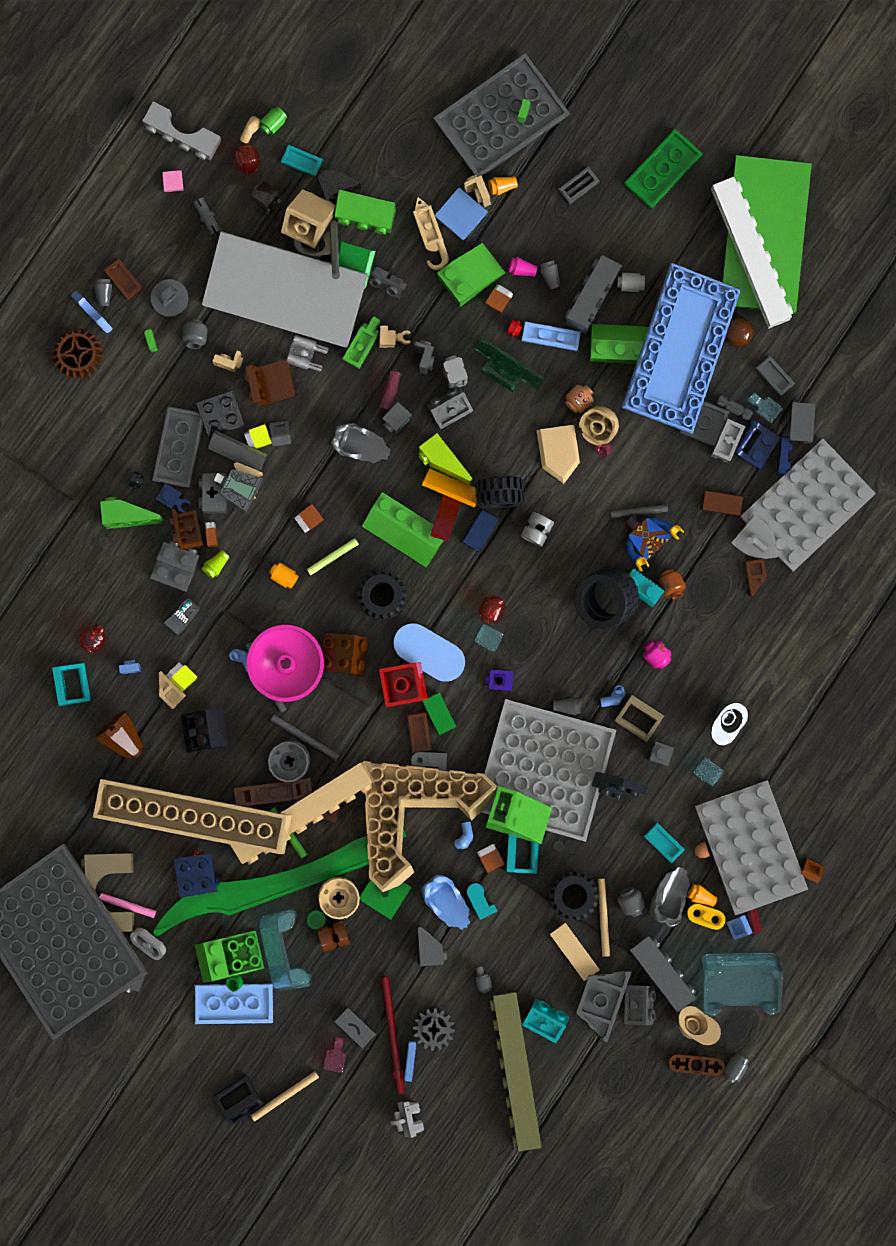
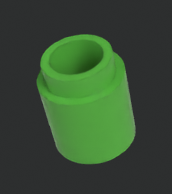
M279 107L271 109L259 121L261 123L260 129L266 135H273L285 123L287 115Z

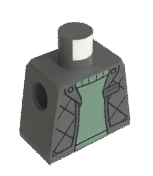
M232 469L228 476L218 472L213 483L223 487L220 492L221 496L247 513L263 480L259 476Z

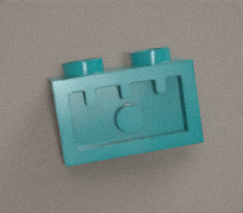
M535 999L522 1026L557 1043L567 1026L569 1017L563 1011L556 1010L546 1002Z

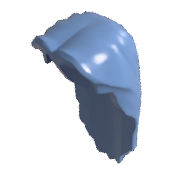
M438 874L423 885L421 892L424 901L439 919L444 921L449 927H458L461 930L467 928V925L470 924L468 919L470 909L452 880Z

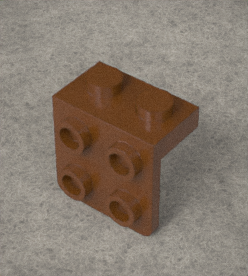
M286 360L260 367L254 365L246 366L245 379L250 385L249 397L254 404L263 406L295 396L289 363Z
M325 633L322 641L323 672L364 676L368 638L358 635Z

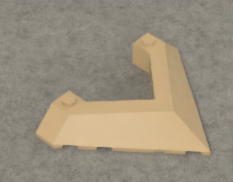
M363 761L375 781L371 784L373 788L365 792L369 879L384 892L401 885L414 873L411 864L402 856L405 807L460 808L470 820H473L486 808L496 792L497 786L485 774L481 773L469 774L463 771H441L434 768L403 767L397 764H375Z

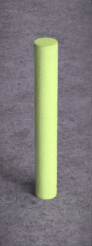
M355 538L309 567L307 571L310 575L319 571L359 545Z

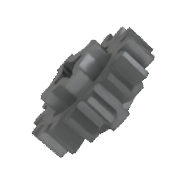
M434 1008L433 1012L427 1009L426 1015L421 1012V1019H415L418 1026H413L414 1030H418L414 1037H420L417 1043L424 1042V1048L426 1049L429 1045L431 1046V1051H434L435 1046H438L439 1050H441V1044L448 1046L447 1039L453 1040L450 1033L455 1032V1029L450 1028L454 1021H448L451 1016H444V1010L437 1013V1008ZM432 1016L431 1021L427 1025H422L425 1019ZM438 1017L442 1018L447 1026H442L438 1022ZM435 1020L436 1027L440 1028V1030L436 1031L434 1038H432V1031L428 1030V1028L432 1027ZM421 1032L427 1033L430 1041L426 1040ZM446 1034V1036L441 1041L437 1042V1037L439 1035Z

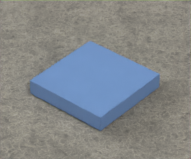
M458 188L435 214V218L464 241L486 216L488 211L461 188Z

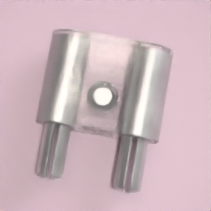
M295 335L286 361L290 365L305 370L310 368L321 372L322 365L313 363L311 360L314 351L327 354L328 347L318 345L317 341Z

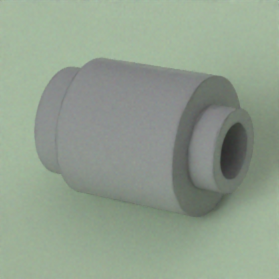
M622 272V275L618 276L617 288H621V292L644 291L645 275Z

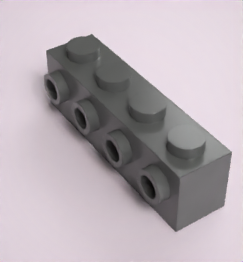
M647 935L629 950L675 1011L679 1012L696 999L693 995L696 991L690 983L686 985L683 982L682 978L684 975L678 968L674 969L671 966L672 960L666 952L661 953L658 949L661 945L655 937L650 938Z

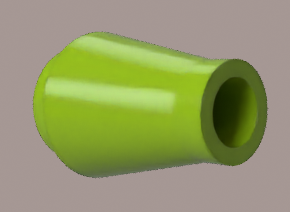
M221 550L203 563L204 566L201 569L207 576L213 579L219 575L229 556Z

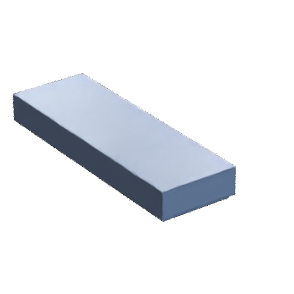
M525 322L521 341L578 351L581 332Z

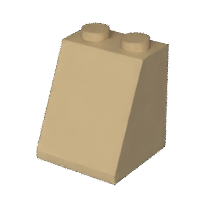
M302 189L286 209L281 233L316 248L334 217L336 205Z

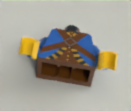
M633 515L625 522L632 530L627 536L628 540L626 542L628 556L637 565L638 570L642 572L641 565L645 564L649 567L647 560L672 536L678 540L677 532L681 531L684 533V531L678 525L674 526L665 520L657 518H646L640 523Z

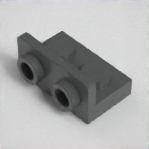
M460 387L450 389L446 395L441 398L436 397L432 399L430 404L427 405L440 430L473 412L464 391Z
M627 985L625 990L624 1024L653 1025L656 1017L654 1010L656 992L654 986Z

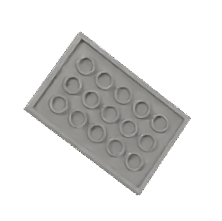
M822 439L790 471L745 511L740 518L746 524L755 514L769 526L775 537L778 558L794 572L876 493Z
M768 780L695 806L735 916L808 890Z

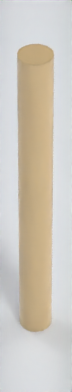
M597 879L602 957L610 956L605 879Z
M316 1071L251 1114L254 1121L258 1120L318 1079L319 1076Z

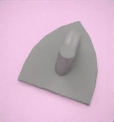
M755 514L733 540L732 544L745 554L756 558L768 559L778 557L777 544L771 529Z

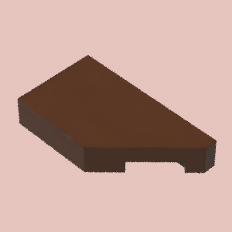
M764 559L744 562L750 597L755 595L767 578Z

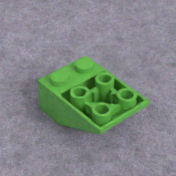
M498 786L486 828L542 844L552 808L522 793Z
M256 931L195 945L203 983L264 969Z

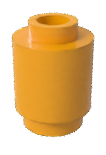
M282 563L274 564L269 572L272 575L271 580L292 589L299 577L295 574L294 570Z

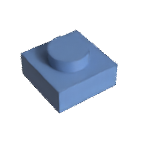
M135 660L124 661V665H119V670L121 674L141 672V666L139 663H135Z
M745 915L726 922L734 940L752 933Z

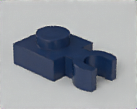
M166 483L156 497L158 502L171 510L174 506H177L181 513L186 512L182 509V504L187 503L190 506L192 504L188 499H180L182 493Z

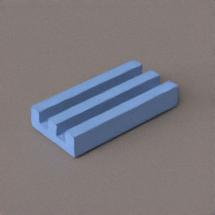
M409 1041L405 1081L412 1082L416 1041Z

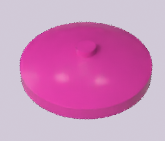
M278 625L262 632L252 643L247 656V671L254 687L265 697L279 702L296 701L310 694L320 682L324 670L323 653L317 640L306 630L293 625Z

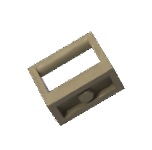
M631 695L614 722L647 742L664 715ZM630 705L655 720L648 734L622 718Z

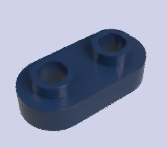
M781 436L778 474H786V471H790L791 459H788V452L792 451L793 441L789 440V436Z

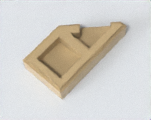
M162 671L159 672V696L174 709L186 695Z

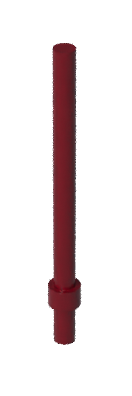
M389 977L381 978L394 1069L392 1076L395 1079L398 1095L405 1093L403 1085L404 1071L401 1070Z

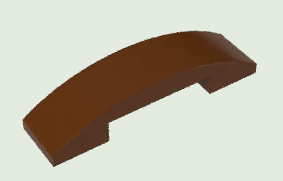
M310 778L293 782L234 788L235 803L240 806L298 800L312 793Z

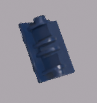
M211 853L174 859L180 897L217 892L216 885H219V879L214 876Z

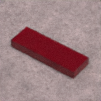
M443 494L430 536L449 542L460 507V501Z

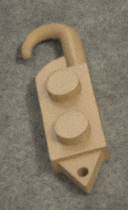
M418 197L413 214L423 243L428 251H439L442 259L439 265H433L430 260L427 261V264L433 270H441L448 264V253L431 205L428 206Z

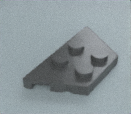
M630 970L589 975L576 1013L605 1042H608L631 975Z

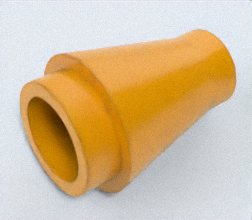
M515 176L493 177L488 181L491 195L495 194L498 196L518 187Z
M692 884L687 894V898L691 902L714 907L717 901V896H714L700 884Z

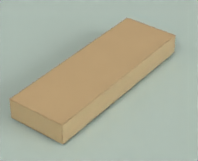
M566 923L550 933L584 981L588 979L589 975H594L600 970Z

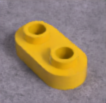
M693 904L687 910L688 919L693 923L715 930L722 928L725 924L724 914L713 908L701 904ZM694 910L700 911L698 917L693 915ZM713 916L718 917L717 923L712 922L711 919Z

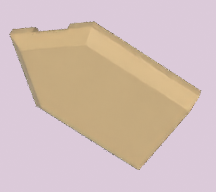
M567 425L537 430L542 468L564 484L580 463L575 426Z

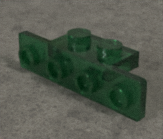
M483 337L479 338L475 350L489 358L481 370L482 373L512 393L521 380L536 390L539 389L544 377L524 365L521 361L510 356L506 351L492 344L491 341Z

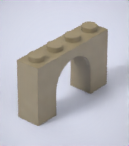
M133 853L84 855V859H81V869L85 870L86 878L94 890H96L100 879L108 874L133 873ZM108 911L121 932L134 931V911Z

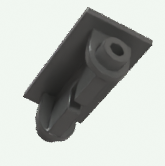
M373 266L368 283L399 299L402 290L407 285L404 283V280L394 275L387 279L389 272L378 266Z

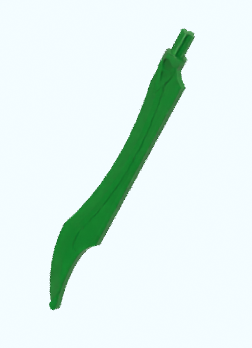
M403 828V838H404V837H406V834H405V831H404V828ZM368 836L356 839L322 858L297 868L259 878L219 882V885H216L217 892L183 897L162 917L153 934L159 936L185 920L206 913L218 912L232 915L369 864Z

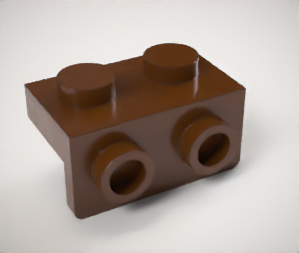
M172 509L173 516L170 517V523L172 528L175 527V532H172L174 543L179 544L180 550L202 546L203 542L197 511L193 510L177 514L176 509Z

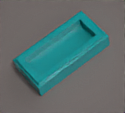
M288 145L281 163L316 178L323 159Z
M658 823L643 836L670 863H673L685 850Z

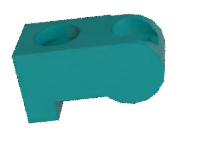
M473 883L468 887V897L480 920L497 912L494 904L488 905L484 897V889L480 884Z

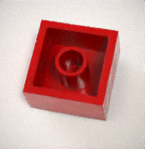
M421 662L379 669L386 707L428 700Z

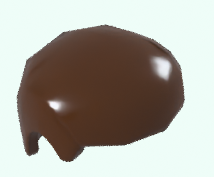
M744 318L732 319L725 336L726 340L736 347L747 345L753 337L752 324Z

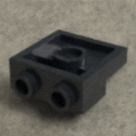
M597 771L592 782V786L598 788L599 793L605 795L611 793L610 797L620 800L622 796L630 798L631 795L638 796V793L646 795L648 787Z

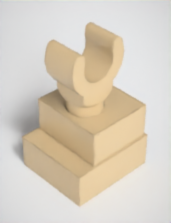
M380 326L379 348H395V341L408 345L410 341L404 340L403 336L410 335L411 332L406 330L395 334L396 331L388 330V326Z

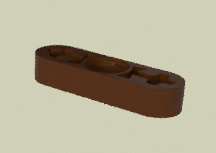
M673 1054L668 1059V1065L674 1072L719 1076L725 1069L724 1062L714 1057ZM678 1057L681 1062H686L685 1058H689L687 1062L688 1070H684L685 1065H679L678 1068H675L672 1061H675ZM695 1059L702 1062V1067L699 1070L691 1068V1062ZM705 1060H708L707 1064L714 1065L715 1061H717L721 1069H717V1072H714V1069L707 1068V1072H704Z

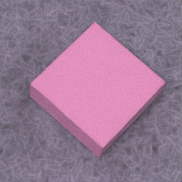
M181 170L163 172L164 192L184 191Z

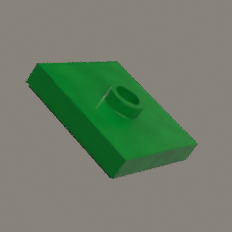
M370 880L360 896V901L391 920L411 889V886L403 882L397 887L382 892Z

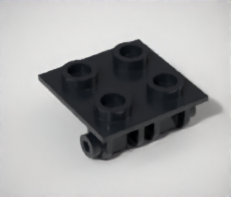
M232 390L196 402L208 438L213 436L215 430L224 433L244 426Z

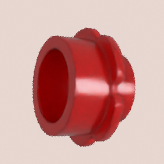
M512 320L507 334L511 335L512 338L514 335L518 336L521 331L522 325H519L520 320L518 322Z

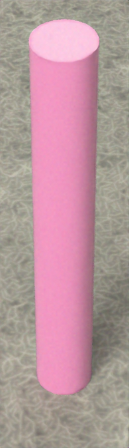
M101 893L99 897L103 902L152 918L156 915L155 910Z

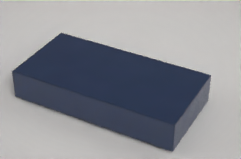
M482 510L463 543L480 552L499 519Z

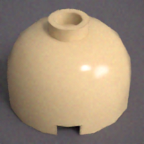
M596 406L584 413L580 419L579 426L582 428L583 437L589 443L601 445L609 443L616 436L619 423L616 414L611 409L604 406Z

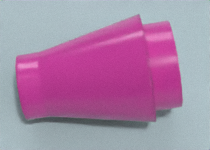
M512 257L508 272L512 273V275L535 277L537 266L519 257Z

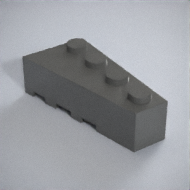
M603 255L600 259H595L591 267L593 269L592 274L586 276L582 284L584 286L581 292L578 291L573 300L575 302L573 308H569L564 317L567 319L565 325L586 335L622 265Z

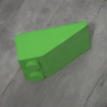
M481 243L437 272V278L459 307H461L504 275L505 272L484 244Z
M117 497L105 498V501L100 502L102 525L107 529L164 523V519L159 514L125 501L117 500Z

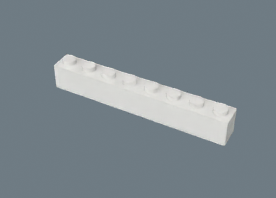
M732 177L714 184L711 191L768 329L789 321L792 317L791 314H793L792 308L789 303L786 304L784 299L786 296L785 291L776 280L778 279V274L769 263L771 257L769 252L765 251L762 246L764 244L762 235L758 234L755 229L757 224L755 218L750 216L748 212L750 207L747 199H743L741 195L742 187L740 182H736L735 178Z

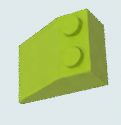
M438 433L419 446L418 457L424 465L429 464L431 468L468 485L472 484L473 478Z

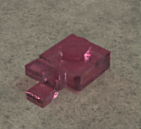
M336 1037L334 1049L327 1050L323 1069L339 1073L343 1072L347 1054L341 1052L344 1038Z

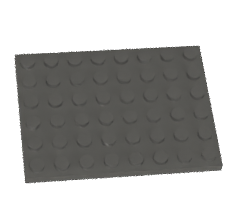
M65 844L56 848L0 888V958L52 1040L61 1036L148 974Z

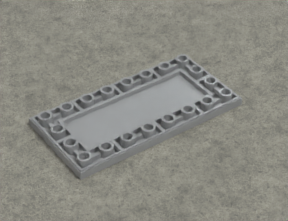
M221 231L202 305L348 348L368 274L339 266L340 277L333 279L332 264L329 262Z

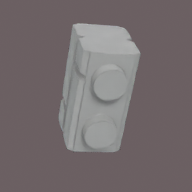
M456 355L446 358L445 363H443V371L447 378L449 389L465 386L468 376L464 369L462 358H457Z

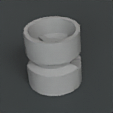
M532 512L528 520L529 526L524 527L520 536L542 547L547 538L545 534L550 532L554 522L541 514Z

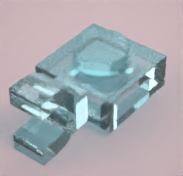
M756 393L752 394L747 400L758 407L756 413L770 424L783 409L771 398L767 397L763 400Z

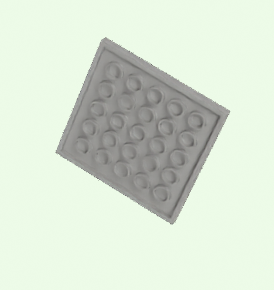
M505 699L484 774L497 788L501 786L517 791L551 807L552 810L546 831L586 842L599 796V789L593 787L592 782L596 771L605 774L616 730ZM496 792L486 808L481 811L482 813L490 814Z

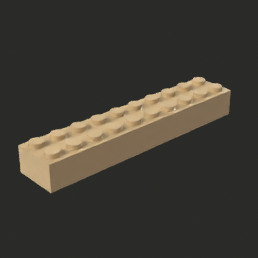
M100 779L93 814L94 818L277 854H285L292 817L291 815Z

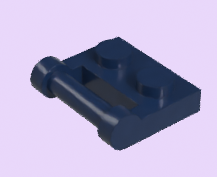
M752 419L734 454L760 470L781 437ZM757 430L761 434L748 454H746L743 450Z

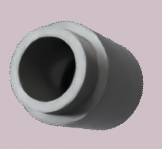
M736 1053L734 1057H731L723 1071L726 1074L724 1078L732 1083H735L736 1080L740 1082L749 1067V1060Z

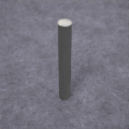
M668 505L610 511L611 519L633 515L668 512Z

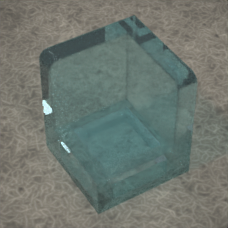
M483 624L474 642L495 652L504 634Z
M705 757L693 773L710 787H713L724 771Z

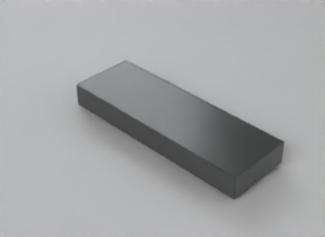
M216 430L208 446L209 450L258 471L262 470L267 454Z

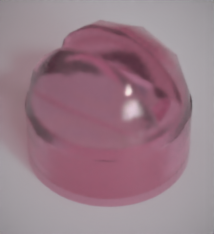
M609 443L596 445V452L599 456L605 458L612 452V445H609Z

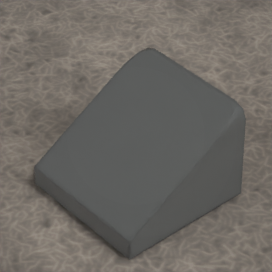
M288 421L269 423L272 446L291 444Z

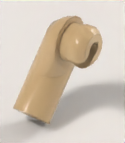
M253 116L249 119L240 137L242 142L248 143L252 134L260 128L259 118Z

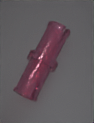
M390 370L387 385L383 388L385 392L380 405L381 408L386 410L392 408L395 395H398L397 388L402 376L401 373Z

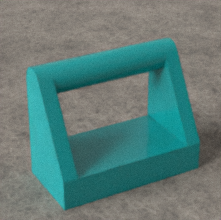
M85 663L52 668L59 706L63 707L91 701ZM78 669L83 698L68 700L63 671Z
M508 835L506 872L537 874L539 844L531 842L530 869H516L515 855L516 839L518 837Z

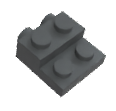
M171 540L168 543L163 542L150 578L187 592L200 560V556L196 555L198 551L192 548L180 550L179 544H175Z

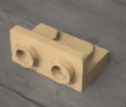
M477 175L467 178V182H464L466 194L475 191L478 203L482 202L484 207L491 205L490 196L482 176L477 177Z

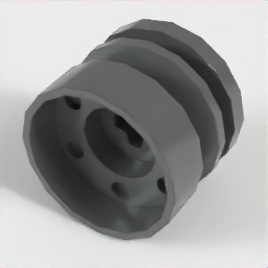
M293 740L283 741L275 746L270 752L268 759L269 770L273 776L284 782H293L303 777L308 771L311 762L310 753L307 748L300 742ZM288 755L290 758H295L293 766L285 762L288 759Z

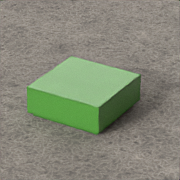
M523 99L518 114V122H525L531 103L529 100Z
M146 330L144 334L150 352L158 351L152 330Z

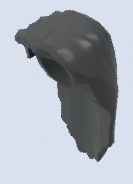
M341 423L336 427L331 445L340 455L371 463L379 462L382 459L387 460L388 456H390V448L386 446L384 438L354 423Z
M677 867L674 871L665 874L651 901L650 917L655 922L667 927L676 926L682 918L690 886L689 878L687 877L688 871L684 870L683 867Z

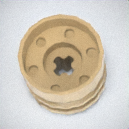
M337 876L328 879L322 884L318 894L321 909L326 915L334 919L348 918L359 906L360 897L357 888L350 880L344 877ZM337 892L344 896V898L340 899V902L333 899Z

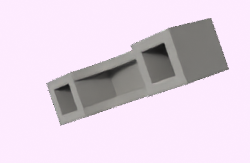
M153 101L143 119V124L146 126L145 129L153 134L156 132L161 134L162 138L170 143L172 141L178 143V146L185 151L191 150L195 152V155L202 160L207 158L211 161L221 143L220 136L205 128L193 134H184L177 131L171 124L172 114L170 110Z

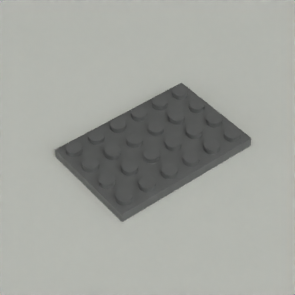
M525 53L435 116L433 120L473 175L483 177L568 117L570 113ZM523 99L531 102L525 122L521 123L517 121Z

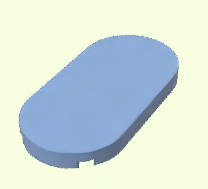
M407 624L401 627L394 637V648L398 656L408 663L421 662L422 671L433 678L443 682L452 681L462 674L465 667V657L462 651L419 624Z

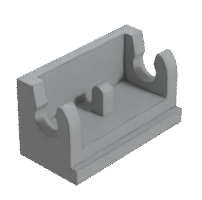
M727 419L711 457L715 459L720 458L723 462L731 461L745 426Z

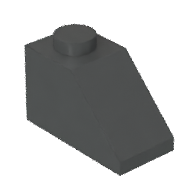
M422 926L418 927L420 966L444 965L443 960H447V948L443 949L442 944Z

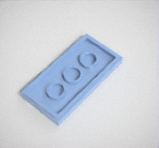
M226 984L195 985V1024L273 1023V984H243L241 989L236 992L230 991Z

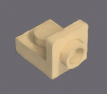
M240 351L236 352L234 360H231V357L225 354H220V356L215 354L213 364L236 372L237 368H241L244 358L241 357Z

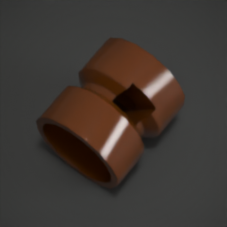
M343 921L332 924L331 928L324 926L317 929L324 953L334 950L335 946L344 947L350 945ZM332 934H338V937L334 939Z

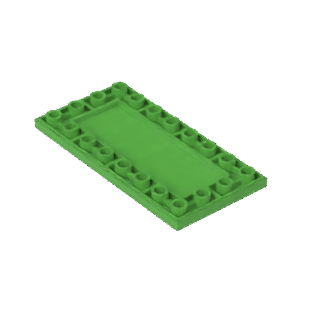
M736 155L734 178L736 182L739 181L741 184V195L743 199L746 198L750 207L748 212L750 216L755 218L757 224L755 229L758 234L762 235L764 241L762 246L765 251L769 252L771 257L769 263L778 274V279L776 280L785 291L786 296L784 299L786 304L789 303L793 313H796L812 164ZM728 232L722 283L741 290L735 307L760 310Z

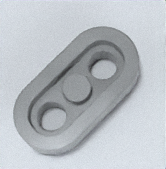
M136 928L131 933L130 939L132 943L152 959L159 960L166 953L164 944L146 929Z

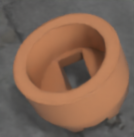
M706 842L696 846L695 854L697 857H710Z

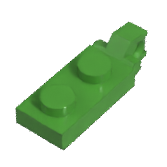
M373 316L369 325L364 323L360 327L343 357L344 361L360 369L378 337L379 331L376 329L380 323L379 319Z

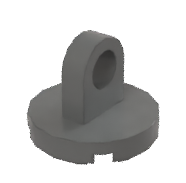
M173 279L163 280L153 288L151 304L161 316L176 317L187 308L189 301L188 292L179 281Z

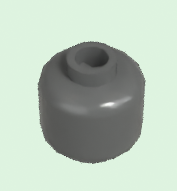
M196 319L184 324L182 333L183 343L190 349H200L207 341L208 329L206 325Z
M633 887L622 890L617 899L622 913L632 917L642 914L646 903L640 890Z

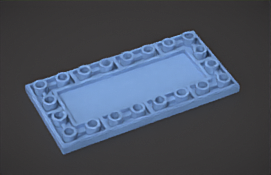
M671 263L622 408L693 434L741 290Z

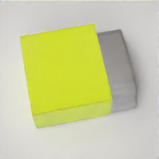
M265 424L244 433L248 446L254 449L272 444Z
M180 662L166 675L182 692L197 678L186 665L183 666Z

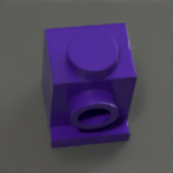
M490 670V674H486L485 685H489V690L512 692L513 671ZM497 677L502 678L503 682L501 684L495 682Z

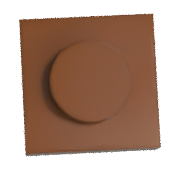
M807 858L801 874L808 880L818 883L822 877L824 866Z

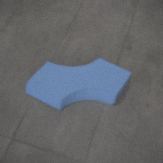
M77 291L72 294L71 297L106 333L112 330V327Z

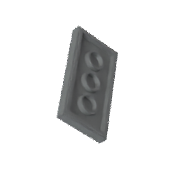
M167 407L152 481L185 488L191 487L203 429V421L199 412Z

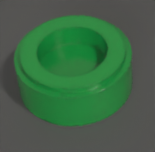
M314 910L307 916V924L314 930L323 927L326 923V916L322 911Z

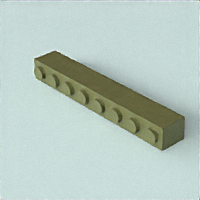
M516 991L493 995V1000H490L491 1011H496L497 1019H493L495 1031L499 1030L500 1038L496 1039L497 1048L502 1050L503 1058H499L501 1070L505 1069L506 1077H502L504 1089L509 1091L506 1103L507 1108L512 1110V1116H509L510 1127L515 1128L516 1134L512 1136L513 1146L518 1147V1151L542 1148Z

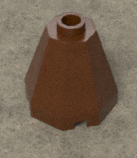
M123 710L114 716L109 724L106 723L95 736L104 746L127 759L131 757L135 759L143 752L141 750L143 745L130 716Z

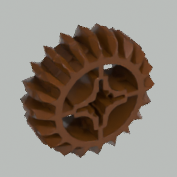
M72 328V334L70 335L67 331H64L66 337L63 338L59 335L58 338L61 342L55 341L54 345L58 348L52 349V352L57 354L52 356V359L57 361L54 364L55 367H60L59 372H65L66 377H69L71 373L73 379H76L78 374L81 379H84V373L90 377L91 373L89 371L91 369L97 372V369L94 367L95 364L101 366V362L97 359H103L104 357L102 354H99V352L103 351V348L97 347L101 344L100 340L94 341L96 335L92 334L90 336L89 330H86L83 334L82 328L78 329V333ZM78 339L89 342L92 348L80 347ZM72 341L71 349L63 353L66 345ZM77 348L82 353L80 354V357H78L79 360L75 355H73ZM92 354L91 360L84 366V359ZM63 359L75 360L77 368L69 367L64 363Z

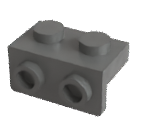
M420 340V342L415 341L414 351L423 354L419 366L420 373L427 375L428 370L432 371L435 363V357L433 356L434 347L431 346L430 342Z

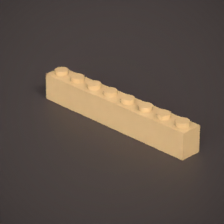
M363 762L281 812V814L292 816L287 841L291 839L290 835L294 832L299 834L306 830L308 823L313 822L315 824L322 820L324 813L329 811L331 814L338 810L340 803L345 801L347 804L356 798L355 794L359 791L365 793L373 788L371 784L375 781ZM231 845L242 864L248 862L250 865L259 859L257 855L262 852L265 855L269 853L267 851Z

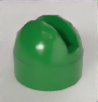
M238 975L231 976L226 980V985L230 991L236 992L243 986V979Z

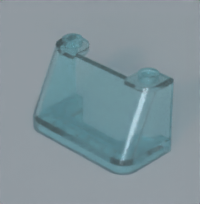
M295 908L267 914L259 921L271 981L274 988L279 991L312 985L311 975L307 974L306 971L299 969V967L290 969L282 936L283 931L291 929L295 924V918H297Z
M773 953L708 954L703 956V1013L715 1016L722 1011V1006H761L762 1011L766 1014L782 1013L783 970L779 956Z

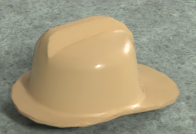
M692 1006L685 1007L680 1011L678 1017L679 1029L685 1037L694 1039L703 1045H712L719 1040L721 1030L714 1019Z

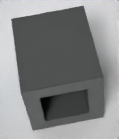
M397 402L382 418L383 426L390 433L394 431L397 434L412 418V414Z
M654 742L648 761L667 767L674 748Z

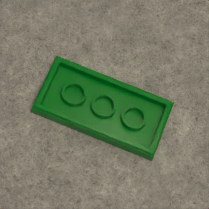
M674 129L625 181L624 185L652 210L697 162L703 153L680 132Z

